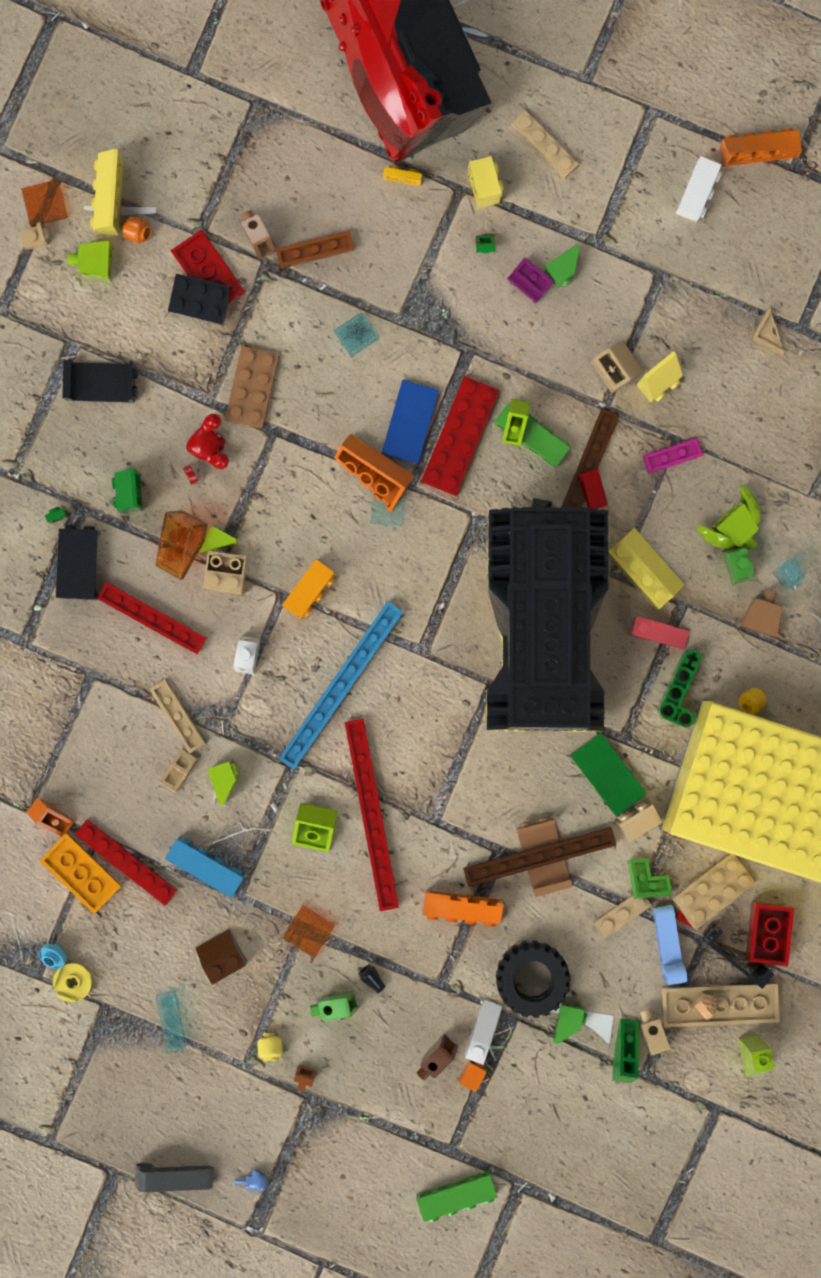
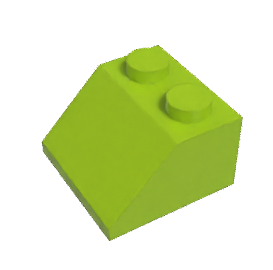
M233 760L207 769L220 806L228 802L239 779L238 774L241 773L238 763H234Z
M300 802L292 844L329 853L338 811Z

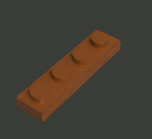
M350 230L276 249L281 269L355 251Z

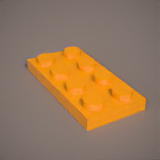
M65 833L39 860L93 914L122 887L68 833Z

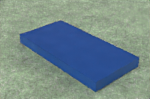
M402 380L384 442L383 455L415 464L419 463L439 390Z

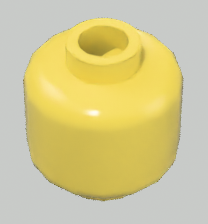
M265 1033L263 1038L257 1041L258 1056L264 1062L278 1061L279 1057L283 1055L282 1038L275 1036V1033Z

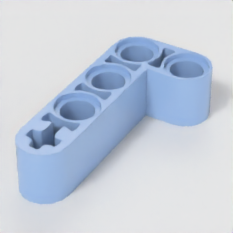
M673 905L653 907L664 981L667 985L687 982V973L682 963Z

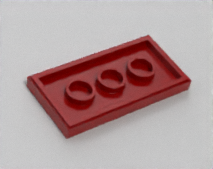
M202 229L170 250L187 276L232 287L228 304L245 293Z

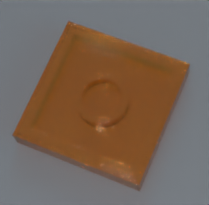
M59 180L21 188L31 227L37 226L36 223L39 222L45 224L68 218Z
M302 905L282 939L315 959L335 925Z

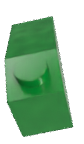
M621 1018L613 1057L612 1081L632 1083L639 1076V1021Z

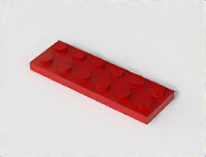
M464 376L421 483L455 497L457 496L500 390Z

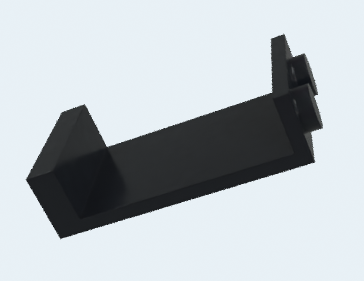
M64 360L62 398L65 401L134 403V398L138 397V387L135 386V379H138L139 374L138 367L133 362H129V364L74 363L72 360Z
M65 525V529L59 528L56 598L97 600L98 592H95L98 535L101 532L95 530V527L84 526V529H76V526Z
M714 924L708 926L702 934L704 935L702 940L763 989L774 976V973L761 963L751 975L714 944L723 931Z

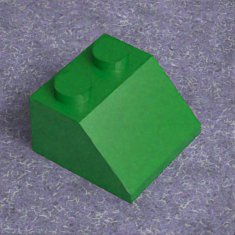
M136 469L115 472V478H112V488L116 489V497H113L114 508H117V511L120 513L143 511L140 472Z

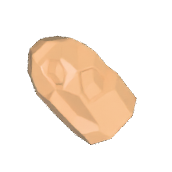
M702 993L693 1001L695 1008L706 1020H709L716 1014L717 1002L710 994Z

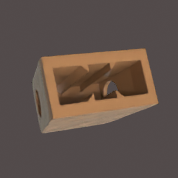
M251 210L242 214L244 221L241 224L258 259L260 260L276 252L260 216H254Z
M766 590L763 600L753 599L739 627L777 638L782 607L774 604L777 593Z

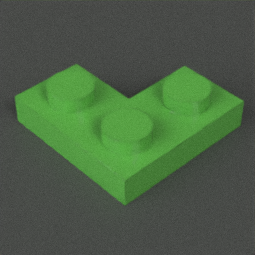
M648 858L628 860L634 899L672 895L669 875L651 877Z

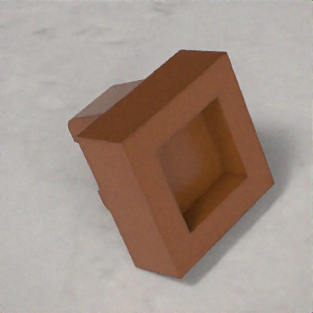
M298 1065L294 1077V1082L299 1083L298 1090L305 1091L306 1085L312 1087L316 1070Z

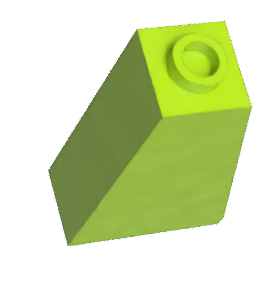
M758 1035L738 1038L746 1077L766 1074L775 1069L771 1049Z

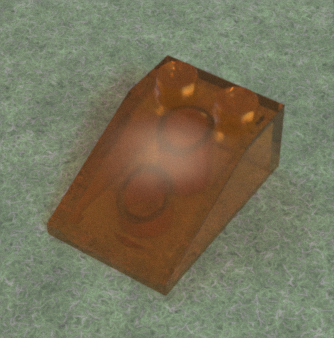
M183 510L165 512L155 566L183 580L205 541L208 524Z

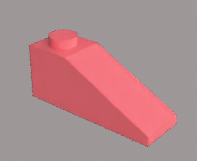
M638 616L633 617L629 636L685 650L689 635L687 630Z

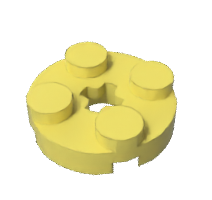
M76 962L66 963L56 971L53 978V987H55L58 997L67 1002H76L87 996L93 983L91 971L84 965ZM76 978L78 985L70 987L68 979Z

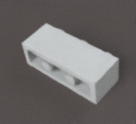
M702 156L699 157L676 214L695 222L700 217H704L708 208L705 206L707 199L711 200L715 189H712L714 182L718 183L722 174L719 171L721 164Z

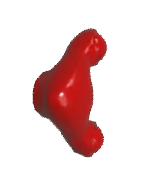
M209 414L205 417L200 428L187 441L186 449L190 454L209 462L216 469H224L228 467L229 459L227 455L219 452L224 449L226 440L219 432L213 431L221 425V418L217 414Z

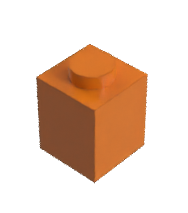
M468 1060L458 1079L459 1084L476 1092L487 1073V1069L484 1067L485 1064Z

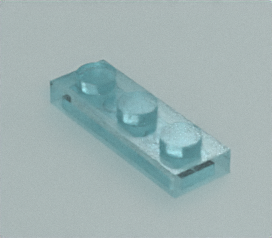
M176 991L157 995L156 999L166 1053L186 1050Z

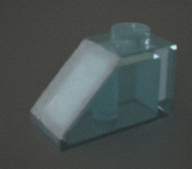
M795 558L785 561L772 572L785 590L791 588L795 590L802 585L801 580L805 578Z

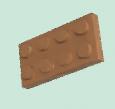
M245 346L241 347L225 421L263 429L279 354Z

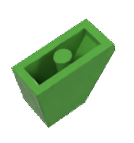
M578 244L545 266L546 273L554 281L557 288L560 286L564 288L573 281L572 278L575 274L579 253Z
M561 1002L553 1038L554 1044H559L581 1030V1025H585L587 1019L584 1007Z

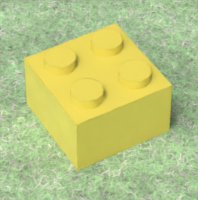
M492 156L469 162L468 175L477 209L498 204L503 196V184L501 180H498L497 175L499 173L496 161L493 162Z

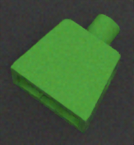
M733 547L722 551L732 586L753 578L755 573L746 547Z
M354 990L325 996L318 1004L310 1005L312 1017L321 1015L322 1021L349 1018L358 1010Z

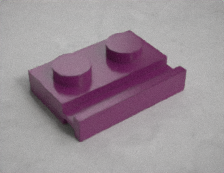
M525 257L507 278L513 286L535 304L554 283L552 279Z

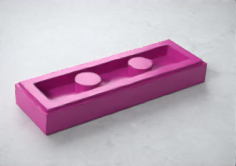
M694 438L642 457L648 474L702 457L703 452L698 438Z

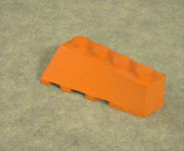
M793 128L783 129L781 132L776 133L773 130H769L759 135L747 133L743 137L729 135L720 143L723 167L798 158L802 153L799 130H793Z
M352 434L341 444L334 457L351 475L355 474L359 478L360 484L364 488L367 486L374 493V497L378 501L381 500L387 506L386 509L390 513L414 477V475Z
M426 890L423 915L427 916V919L438 920V917L446 918L448 922L465 920L466 924L476 925L477 922H483L484 926L495 927L496 924L501 923L504 903L502 899Z

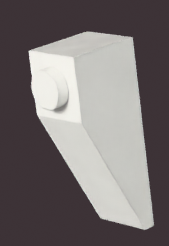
M484 999L464 1053L466 1059L484 1064L502 1005Z

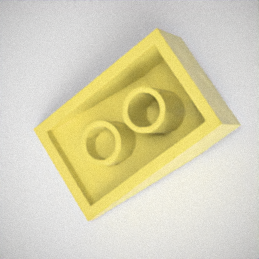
M673 351L646 373L636 385L650 403L654 400L660 401L666 395L664 392L668 388L673 390L681 383L679 379L683 375L676 353Z

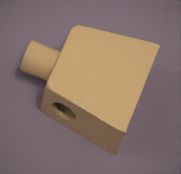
M651 1009L640 1012L643 1023L639 1025L649 1054L653 1056L670 1050L660 1019H654ZM651 1026L655 1027L656 1032L654 1034L649 1032Z

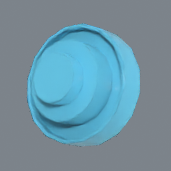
M44 944L38 952L40 960L46 966L54 969L62 968L67 961L63 948L58 944Z

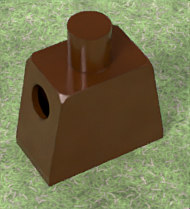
M443 1034L423 1056L420 1064L421 1068L417 1071V1075L423 1080H426L429 1075L436 1078L455 1059L458 1046Z

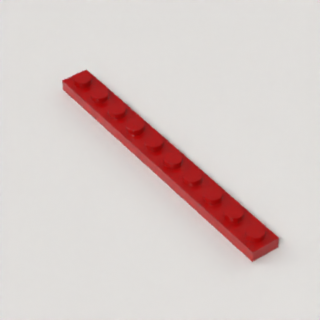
M364 719L347 721L344 723L380 911L399 908Z

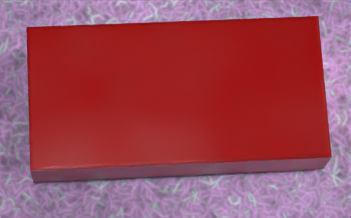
M598 468L579 474L588 509H598L607 506L608 503Z

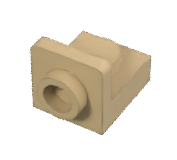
M39 222L36 223L37 226L20 230L24 249L30 250L48 245L47 239L50 237L47 227H44Z

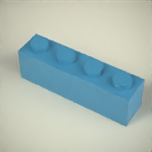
M182 837V839L177 838L165 860L232 898L245 877L242 874L243 871L235 866H232V868L225 864L226 861L218 856L214 858L208 855L209 851L199 846V848H196L192 845L193 842L185 837Z

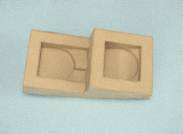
M180 749L159 783L176 793L197 759Z

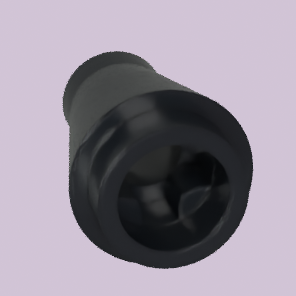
M368 964L358 973L360 980L377 994L386 987L374 966L372 967Z

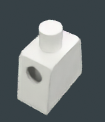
M241 636L238 639L233 665L236 672L254 675L261 639Z

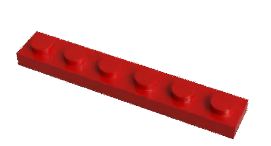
M105 582L97 597L103 603L197 655L207 639L108 582Z
M87 819L75 833V836L164 906L177 892L174 886Z

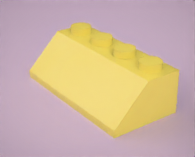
M118 149L98 153V160L95 159L94 170L97 171V177L93 179V190H96L95 197L92 198L94 216H91L90 225L96 234L119 235L124 159Z
M635 528L608 550V557L655 610H659L685 585Z

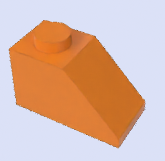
M38 797L26 812L36 824L60 836L67 833L74 824L71 818L52 804Z

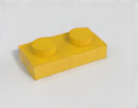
M391 165L389 168L384 167L383 180L421 186L422 173L415 169H408V171L400 170L399 167Z

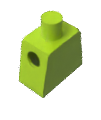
M110 241L79 244L78 254H67V264L77 265V271L80 275L111 281L113 245Z

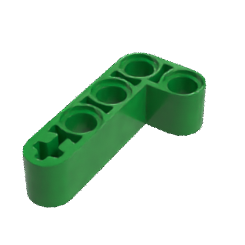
M692 649L683 652L657 710L661 718L681 727H690L695 721L694 714L680 706L701 661V655L698 651ZM693 654V658H695V661H691L688 665V667H692V669L682 667L683 664L687 665L689 662L687 655ZM682 670L686 671L688 675L685 681L679 679V673ZM673 688H677L680 691V695L676 699L671 696ZM666 705L672 708V713L669 716L663 714V708ZM684 713L689 716V721L686 724L680 721V717Z

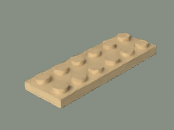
M756 983L661 988L664 1028L780 1022L778 983H767L763 989ZM702 993L710 994L717 1002L716 1014L709 1020H706L693 1005V1001Z

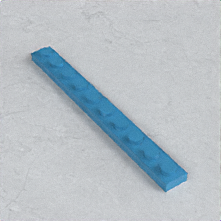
M386 602L279 757L280 761L295 770L396 624L403 611L390 602Z

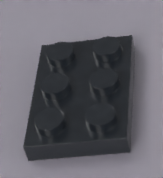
M176 274L168 311L224 325L232 287Z

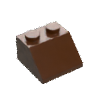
M230 929L195 948L202 968L212 985L245 967L248 963Z

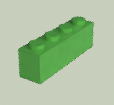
M510 403L505 406L494 422L503 431ZM528 415L521 444L556 469L569 451V443L561 437L556 438L552 435L553 431L546 426L541 427L537 424L538 420Z
M489 1170L416 1194V1200L424 1222H434L440 1216H452L457 1214L459 1210H470L475 1208L477 1204H488L497 1198V1192Z

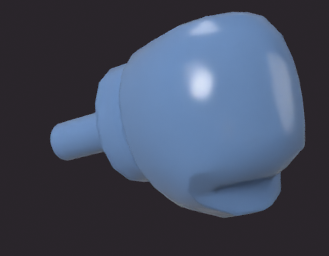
M253 1170L251 1175H246V1179H235L234 1184H246V1189L263 1192L267 1188V1175L261 1173V1170Z

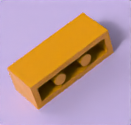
M315 559L282 606L299 619L307 618L313 610L310 608L313 603H318L323 597L324 593L322 591L326 586L330 587L336 578L333 577L335 573Z

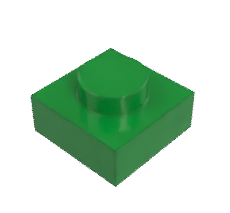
M494 235L475 236L476 253L496 252Z
M60 507L50 509L49 514L45 515L47 522L50 524L69 517L67 511L63 508L60 509Z

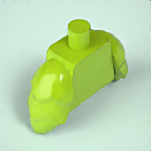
M746 485L739 487L741 503H737L712 526L713 530L697 525L696 530L703 537V540L720 549H730L734 546L741 547L745 544L749 550H752L758 545L753 535L759 530L757 525L761 519V508L756 501L755 495Z

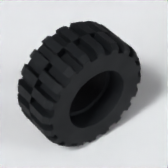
M532 940V942L528 943L523 941L518 946L515 944L509 952L506 951L503 954L502 960L498 963L496 984L499 995L507 1007H510L516 1014H522L523 1017L533 1016V1018H539V1015H550V1011L553 1009L556 1011L560 1008L559 1004L565 1002L566 994L570 990L569 982L571 978L568 966L559 952L547 943L543 942L542 944ZM530 961L544 964L551 974L549 988L538 996H526L515 985V974L518 968Z

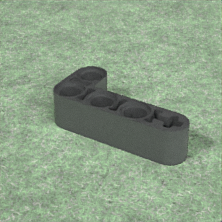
M138 1163L135 1169V1186L140 1192L212 1189L214 1167L203 1165L155 1168L151 1163Z

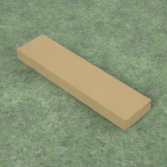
M167 679L149 689L189 754L206 744L205 740Z

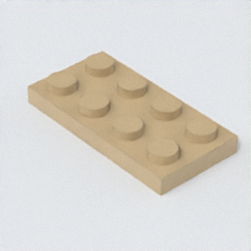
M729 853L672 897V900L694 930H697L753 886L755 882L737 857Z

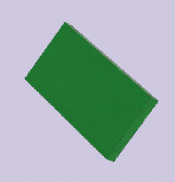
M601 733L570 755L616 817L647 794Z

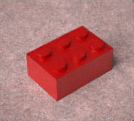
M751 901L745 959L753 963L788 966L795 908L790 905Z

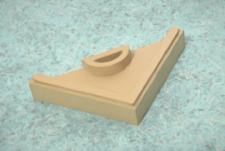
M768 307L751 340L783 356L785 351L780 341V335L774 322L771 308Z

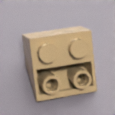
M623 341L609 347L591 361L612 394L644 373Z
M208 551L203 589L243 595L247 556Z
M642 801L634 806L635 810L628 813V811H625L618 816V820L615 822L627 842L630 843L662 824L653 804Z

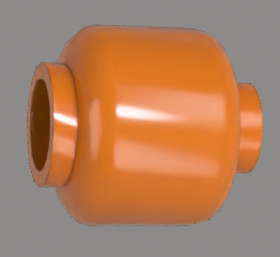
M130 216L122 223L121 229L125 239L138 244L149 239L151 227L147 220Z

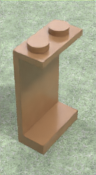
M547 816L539 818V822L531 824V821L519 824L520 827L516 829L522 851L559 841L555 820ZM565 860L528 870L535 897L573 887Z

